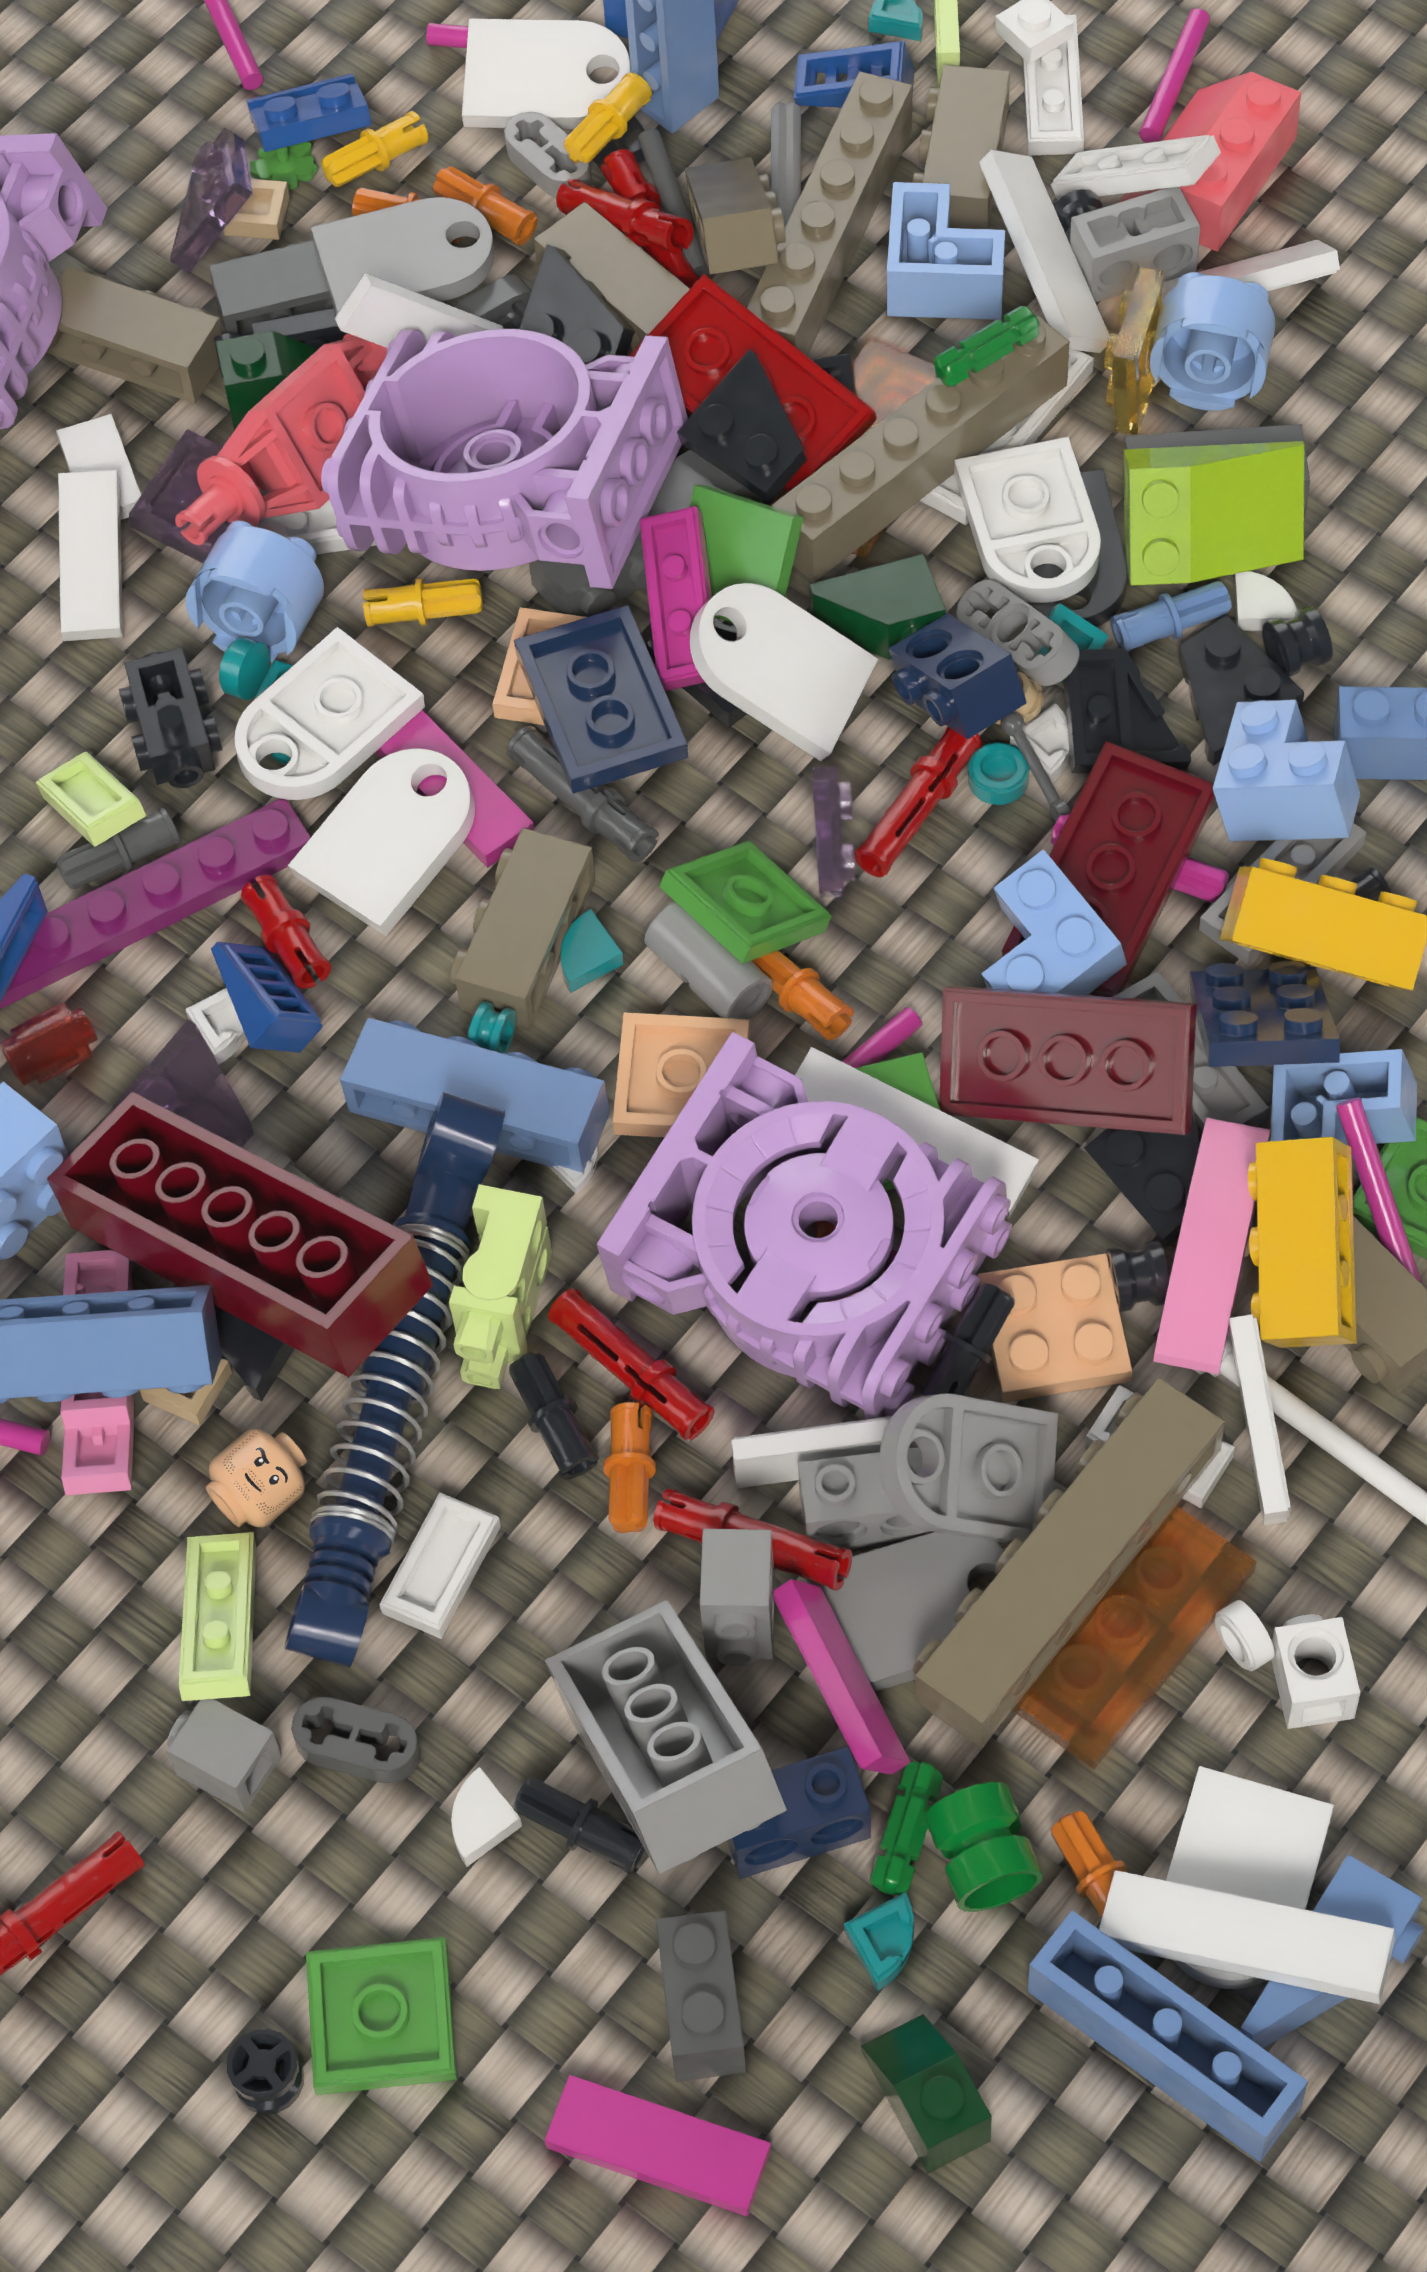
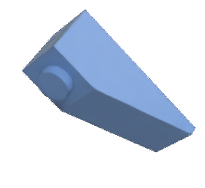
M1349 1854L1313 1912L1394 1928L1395 1942L1390 1963L1394 1958L1405 1964L1425 1927L1416 1922L1422 1897ZM1269 1981L1241 2026L1240 2032L1264 2048L1346 2000L1348 1997Z

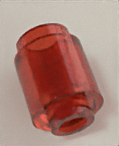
M61 1002L10 1029L11 1036L0 1042V1048L21 1086L24 1087L35 1080L41 1085L92 1058L93 1054L89 1044L97 1041L98 1038L81 1007L70 1011L67 1005Z

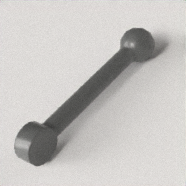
M1012 712L1001 719L1002 730L1005 734L1013 736L1050 805L1051 815L1056 822L1060 815H1070V809L1066 802L1058 796L1023 731L1025 726L1023 717L1019 713Z

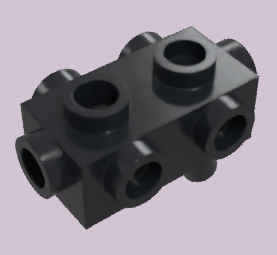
M183 648L167 652H153L140 659L124 662L130 686L120 688L119 693L127 723L140 721L143 734L131 736L140 771L153 769L157 785L167 782L175 788H188L196 785L203 779L204 773L215 770L211 753L223 751L214 716L202 718L199 710L200 705L209 703L201 669L188 670Z

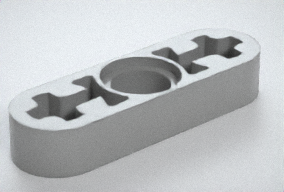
M980 581L970 587L961 597L956 611L958 620L1009 652L1015 667L1039 685L1050 686L1057 684L1065 679L1075 668L1079 659L1077 644L1060 626L997 581ZM990 609L998 611L992 619L986 615V612ZM1027 623L1024 630L1016 638L1007 642L1011 634L1019 626ZM1043 645L1050 651L1045 657L1037 654Z

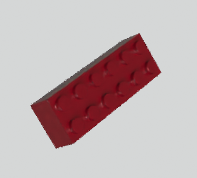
M131 1092L47 1178L71 1228L180 1287L211 1285L215 1306L348 1378L433 1286L413 1235L134 1092Z

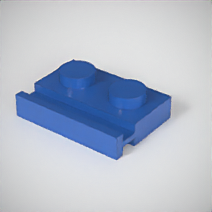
M353 73L246 100L251 122L254 124L264 152L372 125L368 105L358 83H355Z

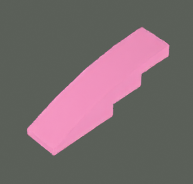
M1206 1118L1167 1289L1153 1362L1219 1375L1229 1333V1318H1232L1242 1276L1244 1256L1256 1207V1201H1253L1248 1188V1167L1251 1162L1256 1161V1143L1269 1142L1270 1129Z
M104 1250L66 1254L63 1295L133 1290L132 1260L118 1252ZM101 1392L80 1393L62 1400L60 1412L65 1431L61 1478L65 1495L132 1490L134 1394L126 1397L110 1398L104 1396Z

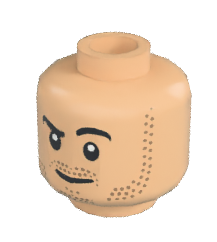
M249 1429L212 1459L209 1465V1475L212 1481L206 1485V1490L220 1511L236 1526L240 1527L247 1522L255 1527H265L303 1496L306 1483L300 1468L307 1463V1460L300 1448L285 1433L281 1432L273 1438L261 1429Z

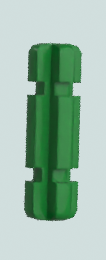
M1019 306L1003 316L1006 322L1002 323L998 319L958 342L960 349L957 350L955 346H952L936 355L933 359L935 366L933 370L937 378L946 387H953L970 377L967 371L971 370L972 373H977L1014 351V343H1016V346L1021 347L1033 340L1039 334L1038 326L1040 323L1036 315L1032 314L1027 306Z
M911 1762L903 1767L897 1789L903 1791L902 1796L898 1794L894 1796L879 1845V1849L885 1852L883 1856H876L870 1874L871 1885L885 1894L901 1895L905 1892L907 1893L910 1889L915 1873V1867L910 1866L911 1860L914 1862L919 1860L928 1830L925 1813L931 1807L928 1806L929 1801L935 1802L937 1800L943 1781L942 1773L933 1768V1765L929 1763Z

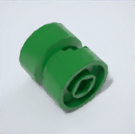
M1003 1782L976 1784L958 1790L939 1800L925 1813V1821L935 1848L942 1852L944 1858L952 1859L945 1867V1874L956 1904L964 1912H978L1008 1904L1035 1889L1043 1879V1873L1030 1840L1024 1836L1015 1835L1022 1827L1019 1820L1020 1814L1009 1786Z

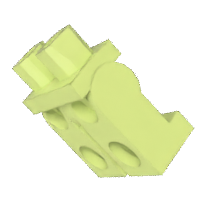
M479 1184L472 1209L477 1233H479L480 1246L479 1250L469 1257L465 1263L462 1276L464 1287L454 1285L449 1306L456 1332L453 1344L455 1353L464 1358L460 1370L462 1381L482 1387L500 1389L507 1363H513L527 1353L526 1335L532 1323L552 1255L548 1227L546 1226L547 1220L543 1198L541 1196Z

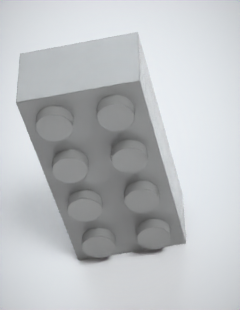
M668 1600L545 1660L572 1724L659 1874L681 1863L689 1862L699 1854L745 1831L752 1830L763 1822L787 1811L763 1749Z

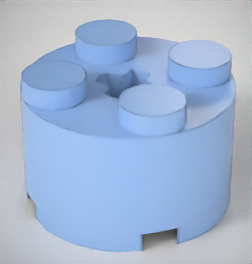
M1190 272L1179 278L1177 286L1167 294L1162 303L1149 362L1151 374L1158 383V378L1160 377L1171 388L1169 396L1179 403L1192 408L1219 411L1234 407L1235 400L1250 394L1249 399H1251L1260 391L1266 377L1276 325L1274 312L1269 304L1267 290L1254 282L1244 283L1229 277L1205 276L1198 272Z
M245 521L232 522L226 532L217 539L188 589L186 608L190 619L198 629L204 622L216 634L212 643L223 651H226L228 646L237 638L246 637L262 642L267 646L270 662H273L280 653L286 652L287 656L294 650L323 597L324 583L322 575L314 563L317 557L316 551L307 541L299 537L285 538L267 529L254 527Z

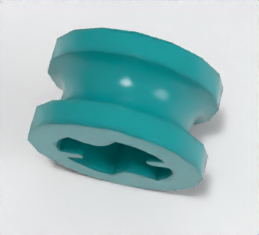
M483 1001L472 1018L467 1039L481 1048L507 1054L515 1033L516 1011L506 1007L502 1012H496L493 1003Z

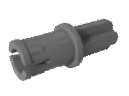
M162 807L157 812L140 819L96 847L89 842L59 856L57 865L64 882L70 889H76L120 868H123L125 872H129L132 870V863L171 845L175 846L180 843V839L168 812Z

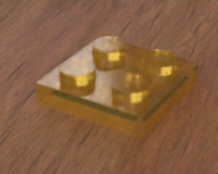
M1140 267L1134 289H1125L1122 294L1118 316L1119 324L1122 325L1119 335L1110 334L1108 338L1104 367L1105 369L1113 370L1108 383L1106 405L1115 410V432L1139 434L1155 383L1149 362L1158 319L1164 305L1163 270Z

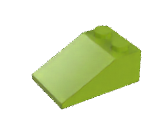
M1304 442L1124 449V545L1130 585L1193 583L1304 560Z

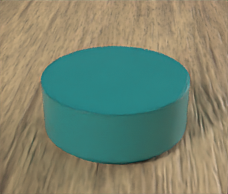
M240 637L228 646L219 669V682L225 694L243 700H251L257 695L270 665L269 650L264 643Z
M990 743L980 747L971 756L968 765V784L972 793L985 803L993 805L1009 804L1019 799L1027 790L1029 766L1017 747L1007 743Z

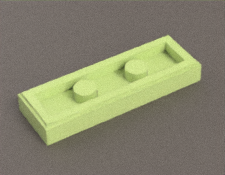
M254 1532L187 1537L179 1668V1690L182 1701L250 1696L257 1553Z

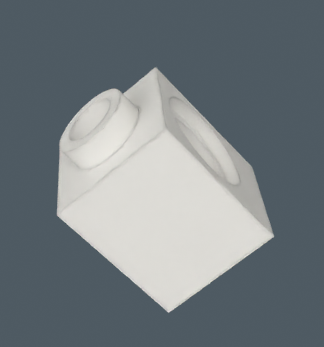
M1309 1614L1292 1618L1285 1622L1283 1626L1275 1627L1272 1639L1275 1657L1271 1661L1287 1729L1354 1719L1360 1697V1689L1343 1618L1323 1620L1319 1615ZM1313 1658L1326 1664L1330 1671L1319 1676L1309 1675L1303 1672L1296 1663L1303 1659Z

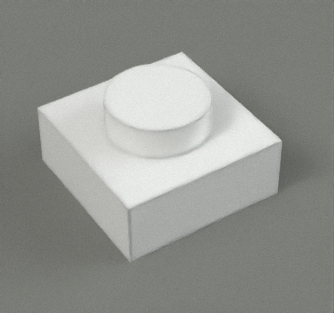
M1021 0L995 16V32L1031 64L1073 38V21L1050 0Z

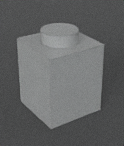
M214 1699L200 1700L192 1712L189 1710L183 1712L174 1723L167 1740L168 1749L166 1751L177 1776L244 1813L282 1757L273 1731Z

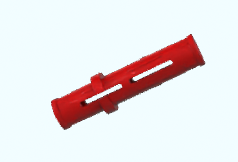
M621 149L605 157V164H601V171L615 194L632 201L646 199L660 207V195L656 187L645 180L633 152ZM654 245L641 246L643 251L689 289L698 281V277L687 261L683 251L681 254H672Z
M568 179L569 186L562 184L558 189L556 204L560 212L567 215L585 202L637 246L654 245L669 253L681 254V247L687 250L693 240V226L689 220L661 211L659 205L646 199L632 201L612 192L595 188L577 179Z
M947 727L945 733L929 755L918 758L910 769L912 778L892 805L886 810L863 844L854 852L856 863L865 872L879 878L889 873L893 863L913 836L919 831L921 825L940 799H948L958 787L957 776L974 752L982 746V740L978 733L967 740L950 727Z
M568 1289L555 1300L548 1312V1320L562 1329L586 1350L593 1359L603 1365L631 1390V1400L639 1403V1407L642 1408L644 1405L651 1407L676 1429L686 1441L687 1439L689 1441L695 1439L707 1428L713 1419L714 1408L702 1401L676 1378V1368L664 1359L656 1361L621 1328L616 1326L587 1301L577 1289Z
M671 1488L666 1489L662 1493V1498L670 1501V1504L658 1500L653 1522L657 1530L668 1531L702 1543L703 1529L771 1530L775 1569L814 1581L835 1591L840 1590L844 1585L843 1579L837 1578V1574L844 1578H847L852 1565V1551L850 1549L825 1543L741 1514L738 1511L739 1507L728 1502L714 1505L679 1493Z
M117 1831L97 1850L84 1860L82 1859L17 1911L13 1912L8 1909L0 1915V1976L26 1958L32 1961L40 1955L42 1950L39 1947L48 1941L51 1936L75 1920L123 1880H126L137 1870L139 1871L145 1866L132 1844L128 1840L124 1842L126 1839L121 1832Z

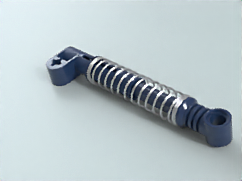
M442 1092L429 1121L405 1216L399 1218L394 1226L413 1235L433 1286L366 1358L364 1363L359 1366L362 1369L361 1374H357L349 1379L351 1388L361 1396L350 1397L342 1403L344 1410L355 1419L344 1420L337 1424L336 1428L337 1432L351 1443H339L330 1448L332 1457L345 1466L331 1467L323 1472L326 1481L339 1490H325L317 1495L318 1502L322 1506L312 1513V1518L310 1519L309 1535L314 1542L313 1554L310 1557L309 1569L305 1575V1584L302 1586L285 1641V1650L348 1668L351 1667L367 1619L369 1609L367 1598L370 1597L371 1583L375 1578V1568L378 1566L379 1560L390 1554L391 1546L394 1544L397 1522L393 1516L403 1509V1498L399 1493L408 1487L410 1482V1476L405 1469L409 1468L416 1461V1453L411 1446L415 1445L422 1438V1429L418 1423L428 1415V1406L424 1400L434 1393V1383L430 1377H433L440 1370V1360L437 1354L446 1347V1338L442 1332L452 1325L449 1303L446 1305L450 1291L452 1292L454 1285L458 1286L463 1281L462 1268L469 1258L470 1239L465 1234L478 1186L482 1184L498 1144L505 1118V1110ZM458 1270L457 1279L452 1283L454 1273ZM445 1313L446 1321L445 1324L440 1328L443 1314ZM438 1337H440V1345L435 1349ZM432 1359H433V1360H434V1367H433V1369L429 1372L430 1366H431V1362H432ZM356 1380H360L361 1384H362L367 1390L365 1391V1390L360 1389V1388L355 1384V1381H356ZM426 1381H427V1383H428V1390H427L426 1393L423 1395L424 1389H425V1385H426ZM363 1402L360 1414L353 1411L349 1404ZM419 1402L422 1406V1411L414 1419L408 1414L410 1404ZM413 1425L416 1429L415 1437L408 1442L402 1437L403 1429ZM357 1426L354 1437L343 1431V1427ZM407 1448L409 1460L402 1465L395 1460L397 1452ZM350 1449L348 1460L340 1457L336 1450ZM401 1471L403 1483L398 1488H395L389 1483L391 1474ZM344 1472L342 1482L335 1481L330 1477V1473ZM395 1495L397 1507L389 1512L383 1507L385 1497ZM338 1496L336 1504L332 1505L328 1504L323 1497Z

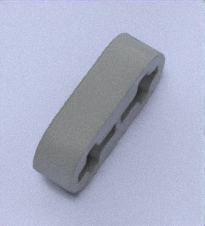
M525 112L512 117L507 122L504 129L507 157L548 195L556 199L559 187L562 184L569 186L568 179H577L591 185L590 162L576 164L569 159V153L563 147L564 140L568 135L548 117L541 113ZM539 138H540V147L534 142V141L538 140ZM555 164H556L562 171H559L558 173H556Z

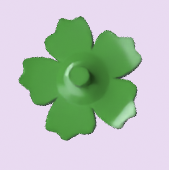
M303 142L264 152L263 148H260L258 150L259 160L249 163L251 176L260 180L285 181L288 184V190L297 188L299 186L298 181L307 182L312 180L318 172V167L315 164L314 157L310 156L312 153L311 143Z

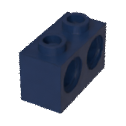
M948 613L889 648L896 672L892 674V681L900 697L908 705L915 703L928 712L933 721L939 726L947 725L967 740L1027 703L1011 654Z
M849 1746L771 1770L787 1811L763 1822L752 1830L745 1831L727 1840L738 1877L742 1879L870 1839V1807Z

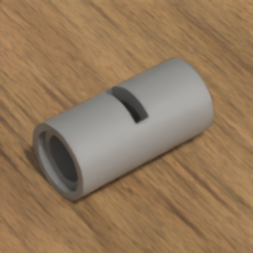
M676 902L664 908L648 927L644 938L646 946L683 982L689 983L690 989L720 1018L751 1019L769 999L773 990L772 980L752 961L742 964Z

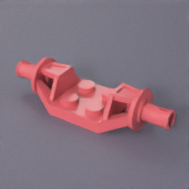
M347 333L342 340L324 344L249 410L218 455L206 458L200 463L197 469V480L203 494L185 510L180 511L176 515L175 523L177 527L184 526L188 521L191 522L180 533L189 542L195 545H202L226 521L230 523L245 521L256 527L264 518L320 509L330 499L329 494L322 487L321 474L323 465L328 458L332 457L343 436L346 422L348 419L353 418L365 396L367 384L376 376L386 357L388 348ZM259 489L264 490L269 494L262 497Z

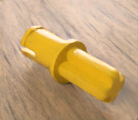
M626 73L604 99L594 100L590 104L588 116L564 140L563 147L569 153V159L576 164L580 162L589 163L612 138L618 139L625 134L627 122L652 97L649 84L636 73Z
M410 111L404 114L403 117L376 131L367 128L361 132L360 139L323 157L321 166L326 180L335 187H341L373 169L382 172L389 168L391 160L418 146L421 147L427 144L429 138L425 125L422 124L415 129L413 127V124L420 121L419 115L414 111Z
M416 578L414 585L363 589V599L367 600V602L363 603V609L368 627L419 620L421 626L428 625L429 619L478 614L482 611L483 607L482 588L479 580L474 578L427 584L424 583L423 578Z

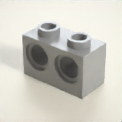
M1180 187L1165 188L1071 217L1070 245L1096 303L1177 278L1190 272H1196L1200 224Z
M919 1447L909 1448L907 1453L908 1464L912 1472L917 1475L922 1466V1453ZM880 1452L798 1462L799 1493L805 1536L853 1551L886 1547L934 1532L912 1525L893 1507L882 1483Z
M703 1529L700 1612L705 1658H717L721 1663L730 1666H748L756 1663L758 1659H773L775 1601L772 1591L775 1590V1574L771 1530Z

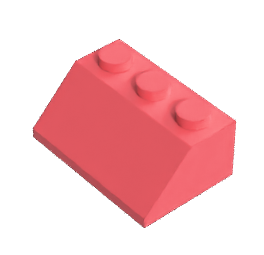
M1248 72L1197 90L1162 140L1214 135L1221 151L1219 156L1194 185L1180 186L1184 197L1200 224V245L1217 252L1220 250L1296 140L1301 101L1300 91L1254 72ZM1162 189L1125 193L1118 203Z

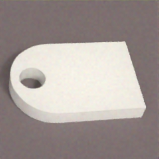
M469 19L462 105L464 127L505 128L507 122L512 117L520 113L536 112L548 117L561 129H575L588 116L590 104L594 100L604 99L622 80L621 78L626 73L631 72L630 59L625 45L617 35L606 27L588 21ZM599 67H610L618 72V76L606 84L595 83L589 78V75Z
M1069 437L954 460V476L982 566L990 580L997 581L1023 601L1032 603L1060 601L1071 597L1088 585L1099 565L1101 538ZM1041 564H1054L1064 572L1055 578H1042L1036 575L1033 569Z
M752 583L736 584L719 591L698 611L690 631L692 659L705 683L718 695L819 761H822L831 754L878 661V658L778 592ZM715 615L724 616L733 622L737 630V640L735 642L726 641L716 633L713 625Z
M337 627L244 710L235 730V747L240 768L244 776L254 787L276 798L303 800L322 795L339 785L425 708L424 695ZM271 753H283L291 758L285 767L278 770H268L259 765L260 761Z
M407 749L389 754L374 763L362 775L288 866L296 878L384 936H387L467 838L475 817V801L469 783L459 766L441 753L427 749ZM432 775H441L447 778L445 787L438 794L433 796L417 794V788L425 778Z
M1199 1766L1166 1881L1306 1910L1334 1805ZM1173 1960L1181 1970L1193 1979L1216 1988L1242 1989L1266 1981L1260 1978Z

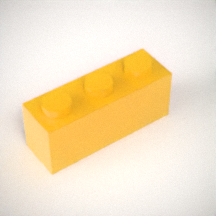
M1266 858L1260 859L1258 868L1253 866L1239 867L1219 940L1390 988L1413 991L1427 941V915L1415 912L1418 901L1381 891L1377 902L1356 896L1355 892L1358 884L1327 875L1320 876L1318 885L1295 879L1297 867Z
M1334 1137L1256 1143V1161L1251 1162L1248 1167V1188L1253 1201H1257L1258 1226L1251 1228L1249 1249L1253 1264L1259 1266V1292H1254L1252 1295L1251 1314H1253V1318H1257L1260 1340L1279 1348L1357 1344L1351 1147Z

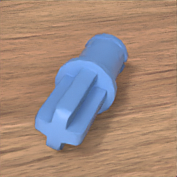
M1220 581L1174 597H1170L1166 592L1160 594L1156 602L1133 611L1112 616L1110 618L1112 632L1119 649L1125 648L1127 652L1168 636L1178 639L1182 637V630L1226 615L1232 608L1231 599L1225 585Z

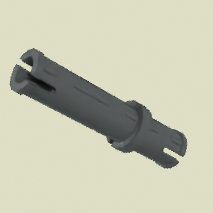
M526 726L517 731L511 738L507 746L510 750L506 751V755L534 776L539 783L558 799L573 809L581 817L583 827L590 833L601 834L604 838H607L632 862H639L652 852L657 844L655 838L659 836V833L624 805V798L614 788L608 787L605 789L600 785L572 794L555 749L545 737L533 726Z

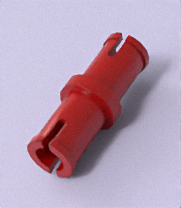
M261 875L255 878L266 895L263 899L259 897L249 881L241 891V900L249 908L262 928L261 939L270 952L279 955L297 987L308 989L316 986L305 968L307 965L312 966L321 982H323L330 974L331 965L309 934L310 924L305 915L299 910H293L279 888L277 880L272 875Z

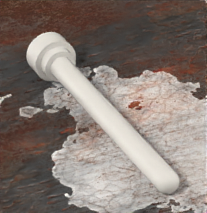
M1228 1333L1219 1374H1222L1239 1387L1230 1335ZM1194 1370L1195 1372H1197V1373L1200 1374V1375H1202L1203 1373H1205V1372H1203V1371ZM1209 1373V1374H1211L1213 1377H1217V1376H1218V1374ZM1267 1375L1273 1412L1427 1525L1426 1491Z

